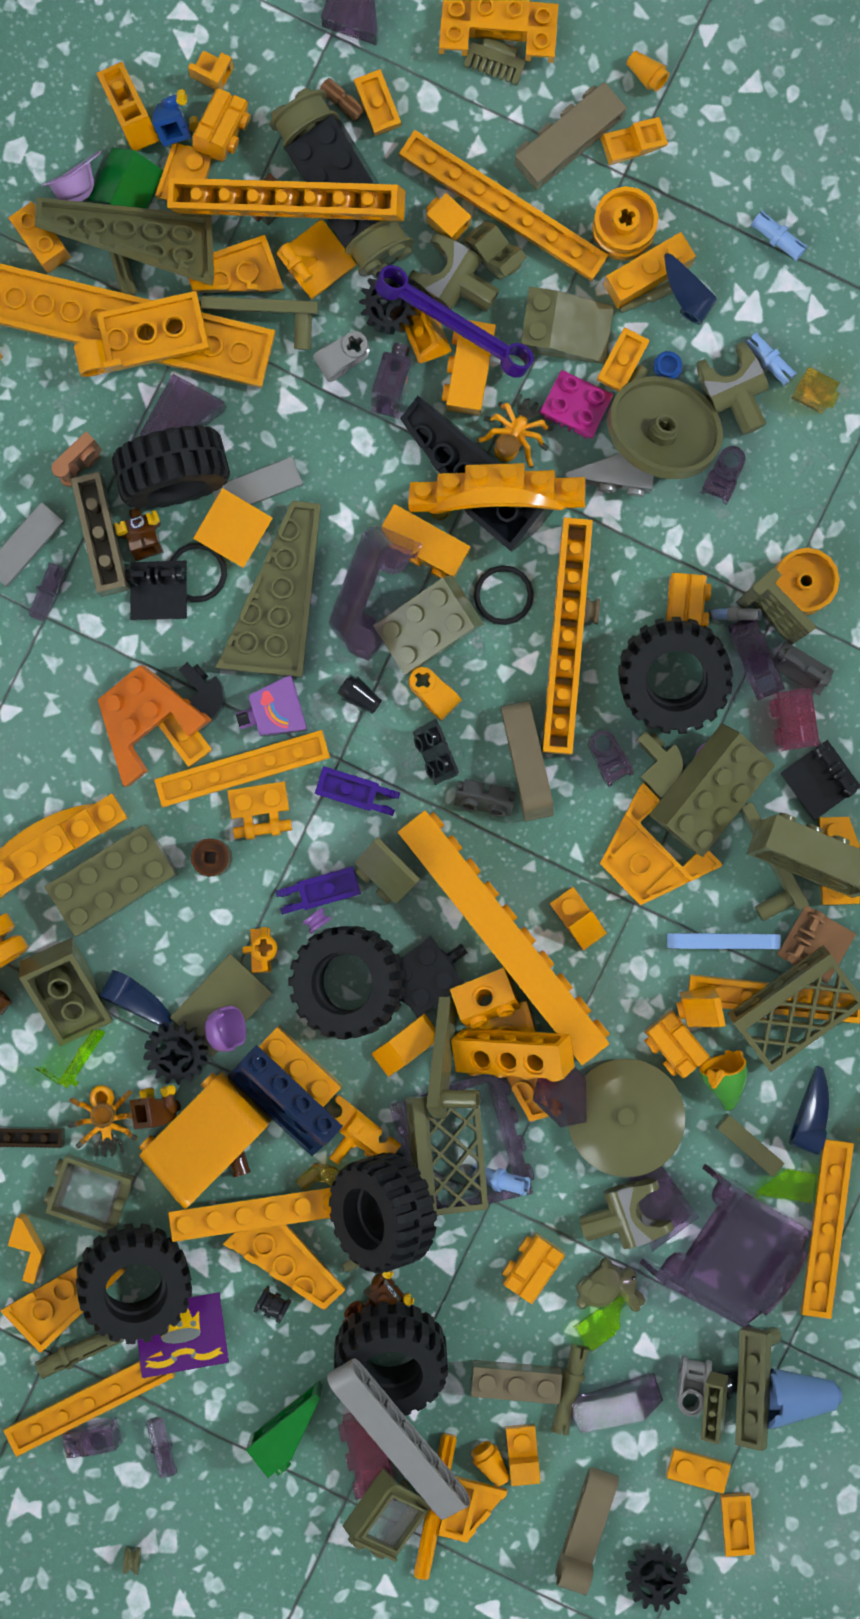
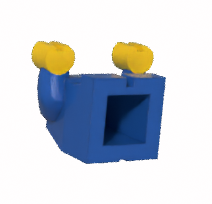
M183 89L178 90L176 95L164 98L153 111V126L157 134H159L163 146L190 139V131L195 132L199 124L197 116L190 117L189 122L186 123L185 116L180 105L187 103V94L185 95V90Z

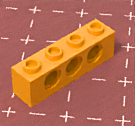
M463 1028L451 1039L456 1072L467 1073L470 1076L490 1074L497 1078L519 1076L524 1080L547 1078V1080L555 1082L563 1080L575 1067L570 1034Z

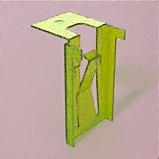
M101 1029L91 1031L85 1042L78 1048L77 1054L61 1078L43 1066L34 1068L65 1088H68L70 1084L77 1087L79 1082L75 1080L76 1076L106 1032Z

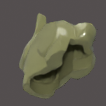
M608 1257L602 1258L599 1265L575 1286L579 1294L576 1301L579 1309H585L587 1306L597 1308L608 1306L618 1296H622L625 1298L630 1309L638 1312L640 1311V1306L644 1305L646 1300L643 1294L636 1289L638 1281L634 1269L626 1267L621 1271L618 1266L612 1264Z

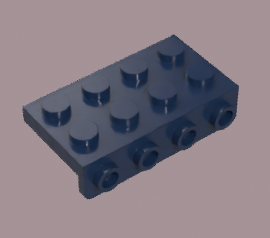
M257 1045L227 1076L311 1156L324 1145H327L343 1127Z

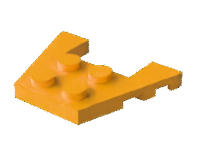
M644 783L639 786L599 863L640 906L723 865L708 850L703 857L695 853L681 866L642 826L641 821L660 802V799Z

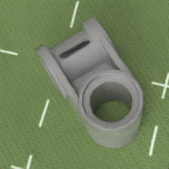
M352 331L337 341L321 348L313 355V359L326 380L333 382L356 365L365 361L370 353V347L362 333ZM355 342L357 345H360L361 350L356 352L352 349V343Z
M684 1355L680 1358L675 1402L684 1415L696 1416L703 1411L705 1383L710 1371H712L711 1360H706L705 1362L688 1359ZM687 1394H695L697 1396L696 1403L691 1407L682 1405L683 1398Z

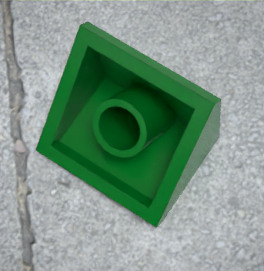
M111 148L88 201L97 204L148 209L157 191L163 170L135 150Z

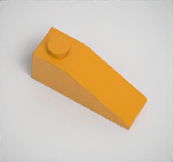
M123 62L97 72L99 81L131 150L138 151L158 142L159 139Z

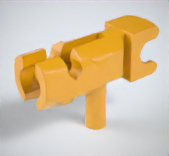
M339 1094L337 1095L335 1101L341 1106L342 1113L334 1118L343 1125L339 1132L345 1137L329 1159L338 1165L351 1147L356 1148V1146L364 1151V1155L368 1157L380 1153L390 1152L395 1154L402 1145L392 1136H389L385 1142H379L382 1128Z

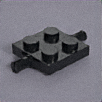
M430 936L401 958L402 962L399 965L401 970H405L406 979H402V986L406 987L405 995L400 997L399 1002L402 1001L408 1005L417 1018L439 1003V997L450 996V989L464 984L454 964L468 954L466 949L461 951L464 948L461 943L447 954L438 947Z

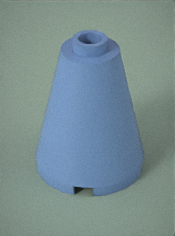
M770 1368L768 1429H776L835 1411L838 1404L842 1402L841 1389L833 1380Z

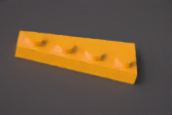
M78 1265L0 1310L39 1353L45 1350L83 1313L80 1309L76 1288V1278H78L76 1270ZM122 1267L110 1277L106 1290L127 1270L125 1267Z

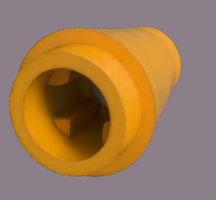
M637 50L629 56L626 65L647 90L659 91L669 78L670 72L666 70V65Z
M484 1441L472 1450L473 1464L496 1487L504 1485L510 1479L497 1445L492 1444L491 1441Z

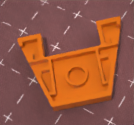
M145 665L136 667L98 699L124 787L131 786L148 772V769L134 750V744L171 714L174 715L187 736H193L212 721L208 715L197 710L190 704L191 702L188 699H183L171 689L172 687Z

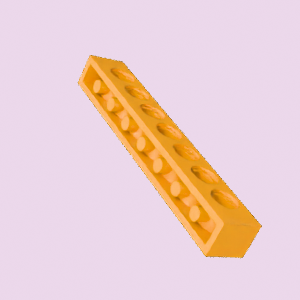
M169 178L167 208L178 214L404 221L406 191L397 184Z
M564 517L561 525L541 751L544 754L571 756L573 753L593 520Z

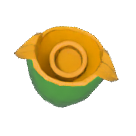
M740 1050L724 1051L725 1054L706 1060L699 1069L703 1082L720 1099L726 1111H731L736 1107L747 1081V1061L743 1057L744 1053Z

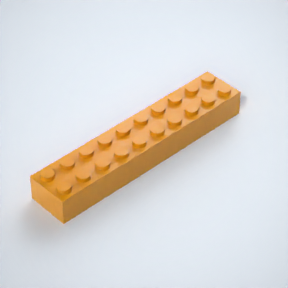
M424 810L400 829L398 834L553 1030L560 1034H570L573 1055L583 1066L610 1044L606 1039L610 1033L598 1019L592 1021L587 1014L591 1012V1009L580 996L574 999L569 991L573 988L563 974L559 973L556 976L551 970V967L555 965L545 951L541 950L539 953L532 945L536 942L534 937L526 927L522 929L517 927L514 921L518 917L507 904L501 906L495 898L499 896V893L489 881L483 884L477 875L481 870L473 860L469 858L465 861L460 855L459 851L463 849L453 835L448 838L441 830L444 824L433 811L431 814H428Z

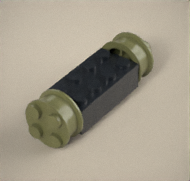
M305 88L295 95L294 100L272 111L271 115L273 118L270 122V127L272 130L280 133L284 140V150L290 156L305 182L379 184L344 124L339 120L338 113L331 111L326 104V93L323 90L311 91L310 88ZM327 219L342 245L346 248L345 252L347 255H353L360 266L358 269L360 276L373 275L374 278H377L376 272H381L384 267L396 261L400 262L407 259L413 253L411 248L414 245V239L405 235L400 226L402 221Z

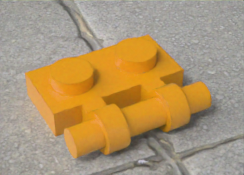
M285 781L227 790L231 819L243 818L244 826L233 828L234 839L246 838V840L255 839V836L265 834L278 836L281 835V832L292 830L291 819L279 820L278 812L290 810ZM269 814L270 822L254 824L253 816Z

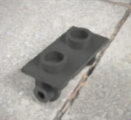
M786 641L783 642L770 664L772 668L819 696L824 687H827L830 683L831 676L834 673V670Z
M465 779L464 782L458 781L454 801L455 806H460V808L466 811L480 810L489 812V814L496 817H511L516 792L510 791L511 788L491 784L489 794L483 793L485 783Z

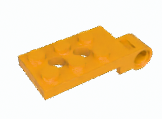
M197 291L96 313L102 340H86L73 346L79 374L82 377L97 376L210 350ZM171 320H179L183 323L182 330L179 333L171 334L167 331V324ZM150 326L154 329V335L150 340H141L138 337V332L142 327Z

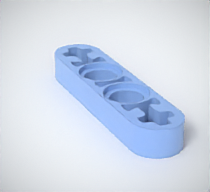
M667 933V948L781 949V934Z

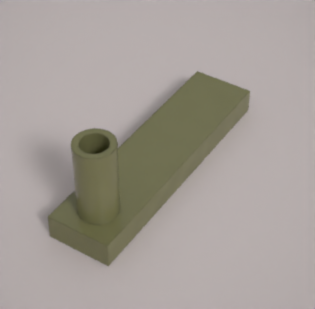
M201 296V309L204 311L295 315L294 349L311 350L312 315L319 316L318 301Z
M748 802L742 807L740 813L753 835L758 821L762 819L753 803ZM772 864L769 865L783 891L755 906L756 912L763 922L793 906L794 910H800L809 905L793 874Z
M439 997L426 1104V1108L434 1118H446L447 1108H479L480 1093L478 1090H449L453 1057L451 1039L455 1036L458 1014L451 997Z
M745 1326L740 1329L735 1445L758 1451L767 1449L771 1347L778 1344L782 1338L781 1332L776 1327L761 1330Z

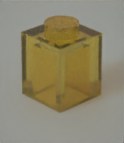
M808 367L791 399L822 414L827 407L832 409L840 395L836 391L840 382Z

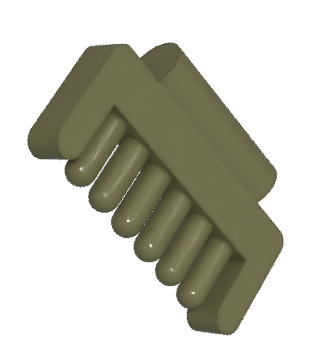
M485 37L483 45L471 43L464 67L469 69L472 64V69L476 70L480 59H482L478 71L482 73L487 61H489L485 70V74L489 75L495 63L492 76L497 77L502 66L499 74L500 80L504 79L507 68H509L505 80L510 82L512 79V84L517 86L525 67V61L516 57L518 48Z

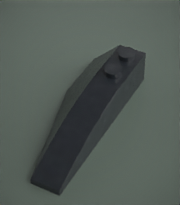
M418 395L400 418L419 447L424 450L431 460V464L440 474L465 473L466 465L503 464ZM480 507L464 509L467 515L511 552L537 532L554 511L531 507Z

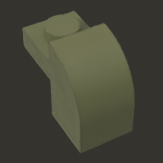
M484 221L464 239L469 248L482 258L481 263L499 280L515 273L521 267V263L527 258L521 248L507 241L497 225L488 221Z
M645 731L635 741L655 762L639 779L658 798H661L682 773V755L675 744L665 751L662 748L665 745L664 742L654 732L649 735Z

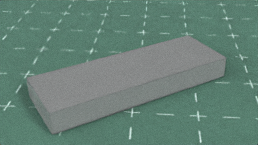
M293 457L228 481L222 487L249 504L254 505L303 486ZM219 489L218 491H213L215 499L217 498L221 489Z
M42 502L0 549V582L7 588L65 523Z

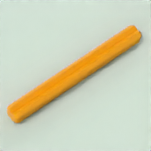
M442 1433L437 1455L451 1471L457 1439L453 1434ZM432 1509L428 1511L424 1519L414 1569V1577L421 1580H428L430 1577L441 1519Z

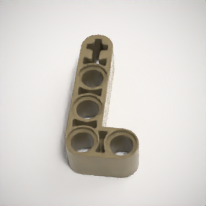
M530 701L500 706L519 789L524 821L528 822L554 816L551 790Z
M589 1467L557 1563L555 1578L558 1587L587 1595L594 1572L592 1564L617 1490L618 1475Z

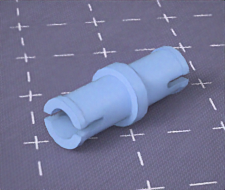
M763 210L751 224L752 227L770 240V244L773 247L777 245L791 256L794 261H797L808 247L789 233V228L786 225H779Z
M757 332L753 334L751 338L758 347L749 339L745 343L761 362V367L764 370L768 369L785 387L790 381L782 372H785L792 380L797 375V372L780 357L781 353L777 349L773 350Z
M474 1164L473 1168H471L469 1177L477 1169V1164ZM485 1167L486 1186L492 1187L494 1191L501 1192L505 1190L525 1196L529 1191V1177L507 1173L506 1169L503 1168L494 1170Z

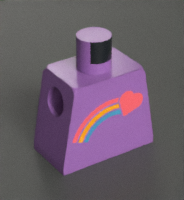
M291 675L250 694L248 697L251 708L236 712L240 729L257 725L260 736L308 731Z

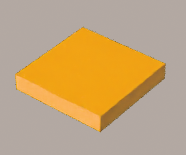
M222 487L193 539L244 568L273 517Z

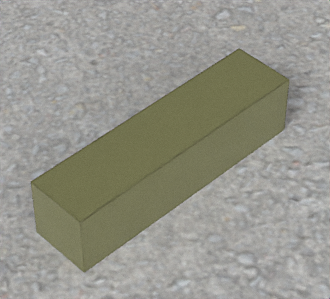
M728 1113L715 1126L772 1177L785 1164Z
M710 1371L705 1383L701 1440L718 1445L724 1433L728 1375Z

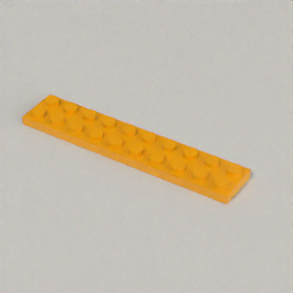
M0 263V325L76 344L92 339L102 340L96 313L152 301ZM202 312L210 350L154 362L262 389L276 332L273 329ZM171 320L167 324V331L171 334H177L182 330L183 323L179 320ZM144 326L138 332V337L141 340H150L154 335V329L150 326Z

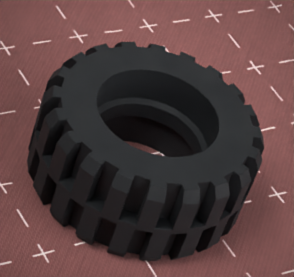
M202 425L171 427L162 431L150 432L145 436L141 435L134 438L133 441L124 443L122 447H118L111 461L121 500L127 506L135 507L136 509L163 508L200 499L202 496L210 495L213 491L221 489L223 485L227 484L230 477L221 435L212 427H203Z
M672 617L671 621L665 622L663 618L655 620V625L648 627L647 624L639 629L640 634L637 636L632 635L628 640L627 649H623L620 656L621 664L618 666V676L623 700L638 721L642 719L645 726L652 730L655 727L660 728L661 733L670 734L671 730H678V734L687 733V728L694 726L695 730L704 727L702 722L707 719L712 722L718 717L716 711L719 708L724 709L728 702L726 696L731 694L732 691L731 678L733 677V671L723 643L718 636L716 637L710 628L706 625L702 627L698 624V621L690 618L688 621H682L681 617ZM672 651H683L694 655L701 663L703 678L699 686L691 694L679 699H667L656 695L651 690L647 680L648 669L651 664L661 655Z
M360 926L333 927L323 930L320 934L313 935L308 939L309 943L307 945H302L297 951L299 957L297 960L292 961L290 969L294 970L292 977H288V986H293L294 994H290V999L292 1003L296 1002L299 1007L296 1013L300 1018L308 1020V1027L312 1030H320L323 1036L346 1040L374 1033L392 1020L391 1016L393 1013L398 1012L401 1006L399 1002L400 997L405 995L406 987L402 986V979H406L405 970L400 968L399 963L402 962L399 953L395 954L393 952V945L388 940L380 938L381 934L374 930H366L365 927ZM343 954L359 957L367 965L372 978V989L365 1004L354 1010H343L335 1006L326 995L323 984L327 965L333 958Z
M380 1153L345 1165L336 1175L330 1189L332 1195L329 1198V1206L331 1207L329 1215L331 1222L334 1223V1234L341 1242L340 1247L350 1255L349 1259L353 1263L359 1264V1267L366 1271L377 1274L387 1273L422 1259L427 1251H429L433 1243L432 1238L436 1235L437 1229L434 1226V1222L437 1220V1211H434L433 1208L435 1201L433 1195H430L428 1191L429 1185L426 1179L421 1178V1172L417 1167L411 1166L409 1160L394 1153Z
M133 1223L124 1224V1229L117 1231L116 1227L108 1229L106 1237L103 1238L101 1235H98L93 1240V1249L86 1247L82 1254L83 1261L78 1263L76 1270L78 1277L76 1278L80 1309L84 1313V1318L89 1325H94L95 1332L101 1336H105L108 1333L109 1340L117 1343L120 1339H125L126 1344H136L138 1339H143L144 1343L153 1341L152 1336L156 1334L162 1337L168 1333L167 1327L170 1324L175 1327L181 1321L180 1312L186 1313L189 1307L188 1298L192 1296V1285L190 1282L192 1279L185 1254L182 1249H179L177 1241L171 1242V1237L167 1238L164 1230L156 1228L153 1232L148 1224L141 1223L140 1228H134ZM145 1264L160 1272L162 1278L160 1285L152 1295L142 1301L134 1303L121 1302L112 1298L106 1291V1285L110 1277L127 1265Z
M387 1301L379 1302L378 1306L375 1307L368 1305L362 1308L361 1313L356 1311L348 1317V1322L345 1321L341 1325L339 1334L335 1337L334 1369L356 1358L405 1416L410 1415L412 1410H422L427 1406L426 1402L432 1403L439 1396L438 1392H441L446 1384L448 1361L446 1338L443 1335V1329L438 1322H434L433 1316L426 1311L421 1313V1308L411 1305L408 1307L405 1306L404 1302L397 1301L395 1304H387ZM386 1352L403 1353L413 1358L405 1364L393 1367L380 1366L369 1361L370 1358Z

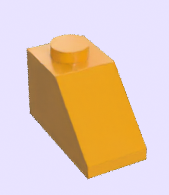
M714 985L679 992L681 1001L676 1002L679 1019L685 1018L688 1027L726 1026L720 997Z

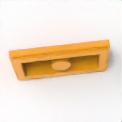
M415 308L420 313V316H412L411 319L414 325L408 326L404 324L418 362L422 364L450 353L452 350L440 322Z

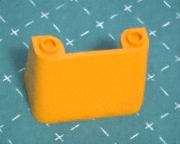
M223 1071L217 1076L212 1072L200 1084L204 1090L156 1138L150 1135L139 1146L142 1152L138 1156L184 1209L190 1206L272 1121Z

